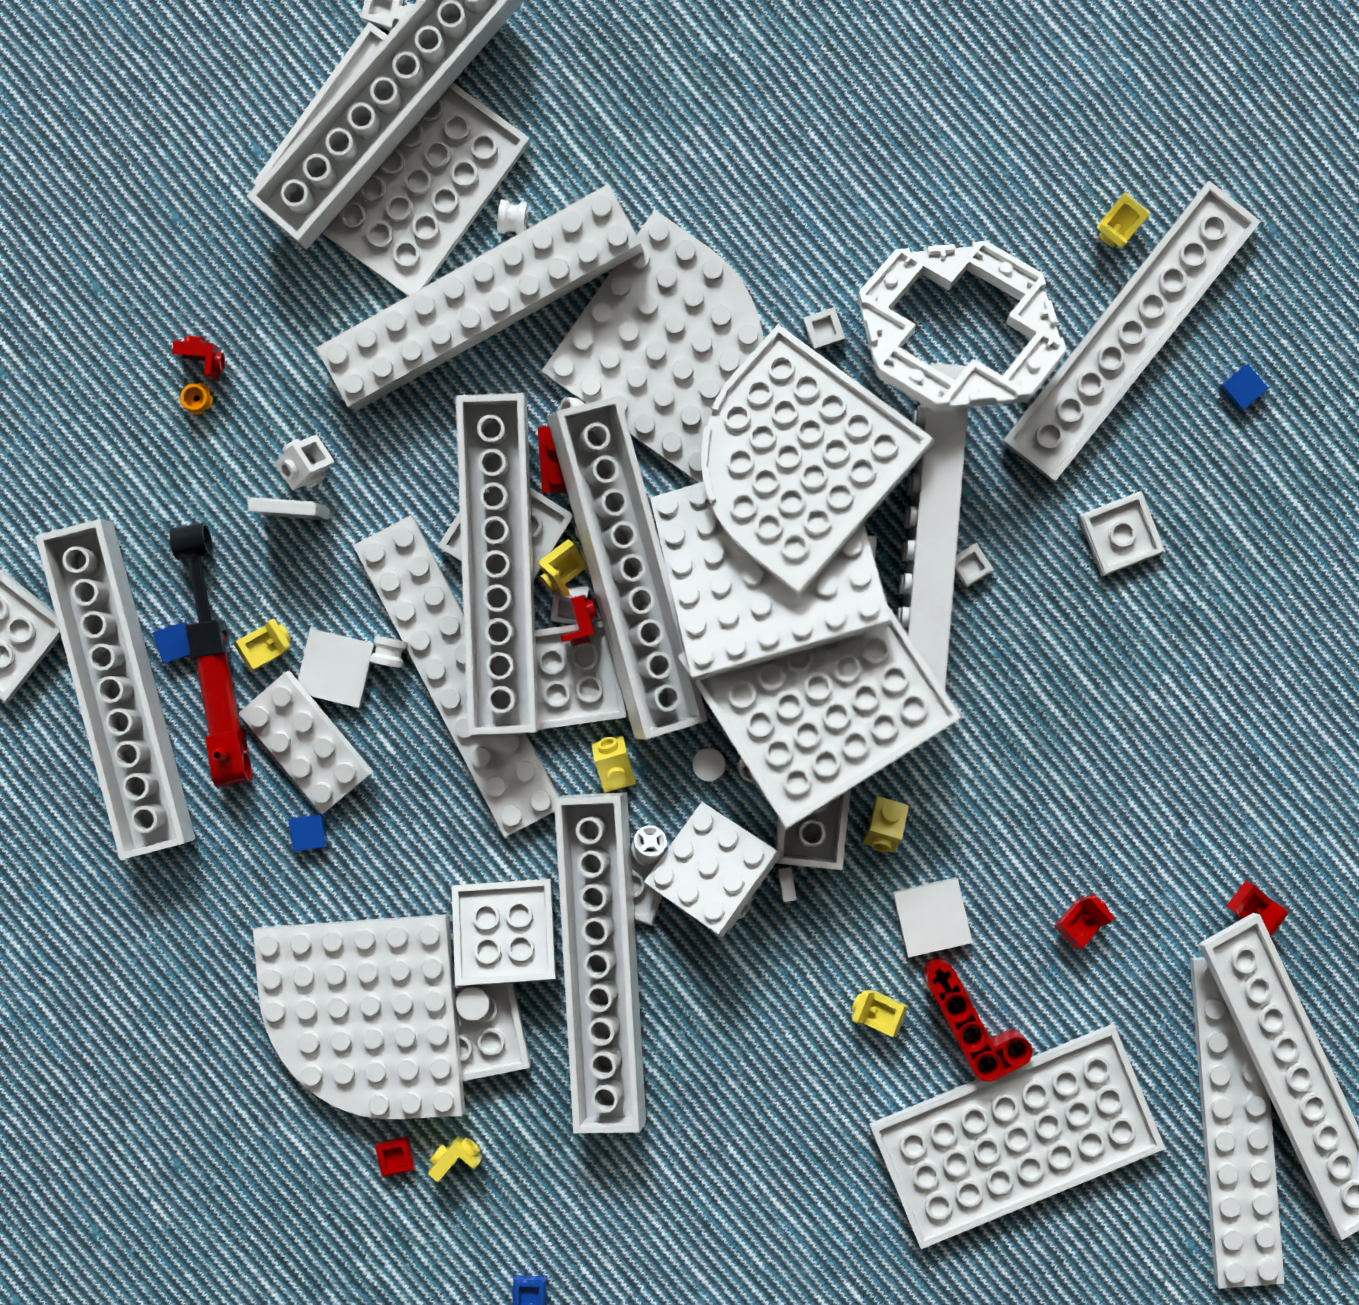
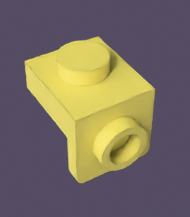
M1124 192L1096 227L1101 231L1098 236L1112 248L1116 244L1123 248L1151 212Z
M569 539L537 562L543 572L540 576L543 584L550 592L556 590L564 598L570 594L565 584L587 568L577 547Z
M272 619L265 626L237 640L234 645L250 672H253L284 655L291 647L289 644L291 639L286 628L282 624L278 625L275 619Z
M623 736L606 737L592 744L594 761L604 793L636 784Z
M877 796L863 844L869 845L879 852H895L903 837L909 805Z
M864 990L854 1000L852 1021L857 1024L870 1026L888 1036L897 1037L909 1006L875 990Z
M457 1135L447 1147L441 1144L431 1156L429 1161L433 1164L428 1175L438 1182L459 1157L472 1169H475L482 1158V1155L479 1153V1147L469 1138L462 1139Z

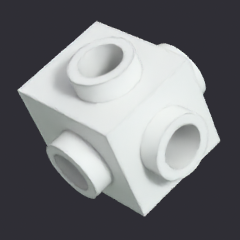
M316 434L301 441L296 439L282 448L284 453L275 464L281 476L287 481L291 489L295 490L302 486L310 489L324 480L323 474L335 461Z

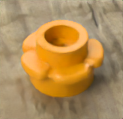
M190 383L183 388L180 403L191 414L200 415L204 413L205 409H210L213 404V397L210 395L211 391L207 385L203 383ZM199 396V401L195 402L194 397Z

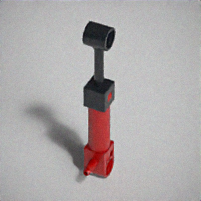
M205 522L171 528L169 538L174 557L177 560H188L199 622L186 625L185 628L190 656L195 658L209 734V736L205 737L212 781L217 788L249 783L252 781V766L245 730L240 729L227 653L231 652L226 621L212 620L201 561V557L212 554L211 534Z

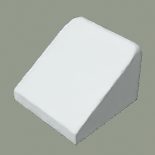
M566 583L565 585L570 594L564 598L556 590L554 591L550 621L575 625L577 620L571 598L585 594L588 600L589 587Z

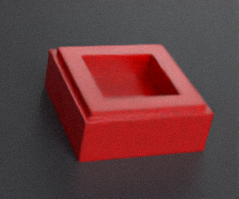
M409 1135L380 1141L375 1144L382 1177L415 1170L416 1166Z

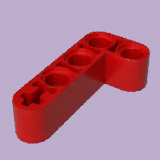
M933 958L925 964L923 968L924 979L969 1066L979 1079L986 1082L997 1080L1030 1061L1033 1053L1032 1046L1023 1034L1017 1030H1007L990 1039L956 971L946 960ZM941 969L944 972L943 977L949 985L948 988L944 989L936 979V970ZM952 998H961L963 1004L958 1011L952 1012L947 1009L948 1002ZM976 1027L978 1034L973 1040L966 1041L962 1038L967 1028ZM1012 1042H1022L1020 1052L1014 1055L1008 1054V1046ZM986 1056L992 1057L993 1063L991 1067L985 1070L978 1068L980 1059Z

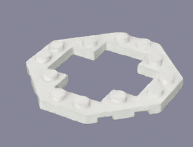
M987 241L973 242L972 247L955 248L954 244L928 246L927 251L910 252L909 248L896 249L862 287L858 295V303L877 377L933 411L1029 401L1061 361L1066 351L1064 340L1060 338L1056 327L1058 321L1052 301L1048 300L1046 295V282L1043 273ZM967 270L1020 301L1008 315L1006 324L1031 338V341L1003 376L973 359L960 376L953 380L901 349L914 333L916 324L891 309L921 274L945 289L950 290Z

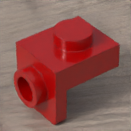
M185 336L184 341L173 340L172 354L181 359L205 361L204 376L212 381H219L220 373H223L225 369V355L221 353L222 349L213 343H205V338Z
M585 594L571 598L579 630L560 636L562 642L570 641L571 647L590 642L589 635L596 633L593 620L598 619L593 599L587 601Z
M1245 880L1226 905L1228 909L1241 919L1252 913L1260 914L1270 937L1289 913L1287 909L1271 900L1247 880Z
M1092 894L1075 900L1054 927L1075 950H1079L1085 947L1101 926L1110 924L1115 917L1110 913L1107 905Z

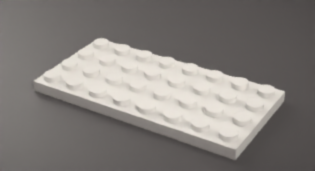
M1113 1024L1031 1057L1030 1061L1024 1066L991 1082L982 1081L981 1079L974 1080L870 1123L876 1142L921 1249L1166 1149L1119 1034Z

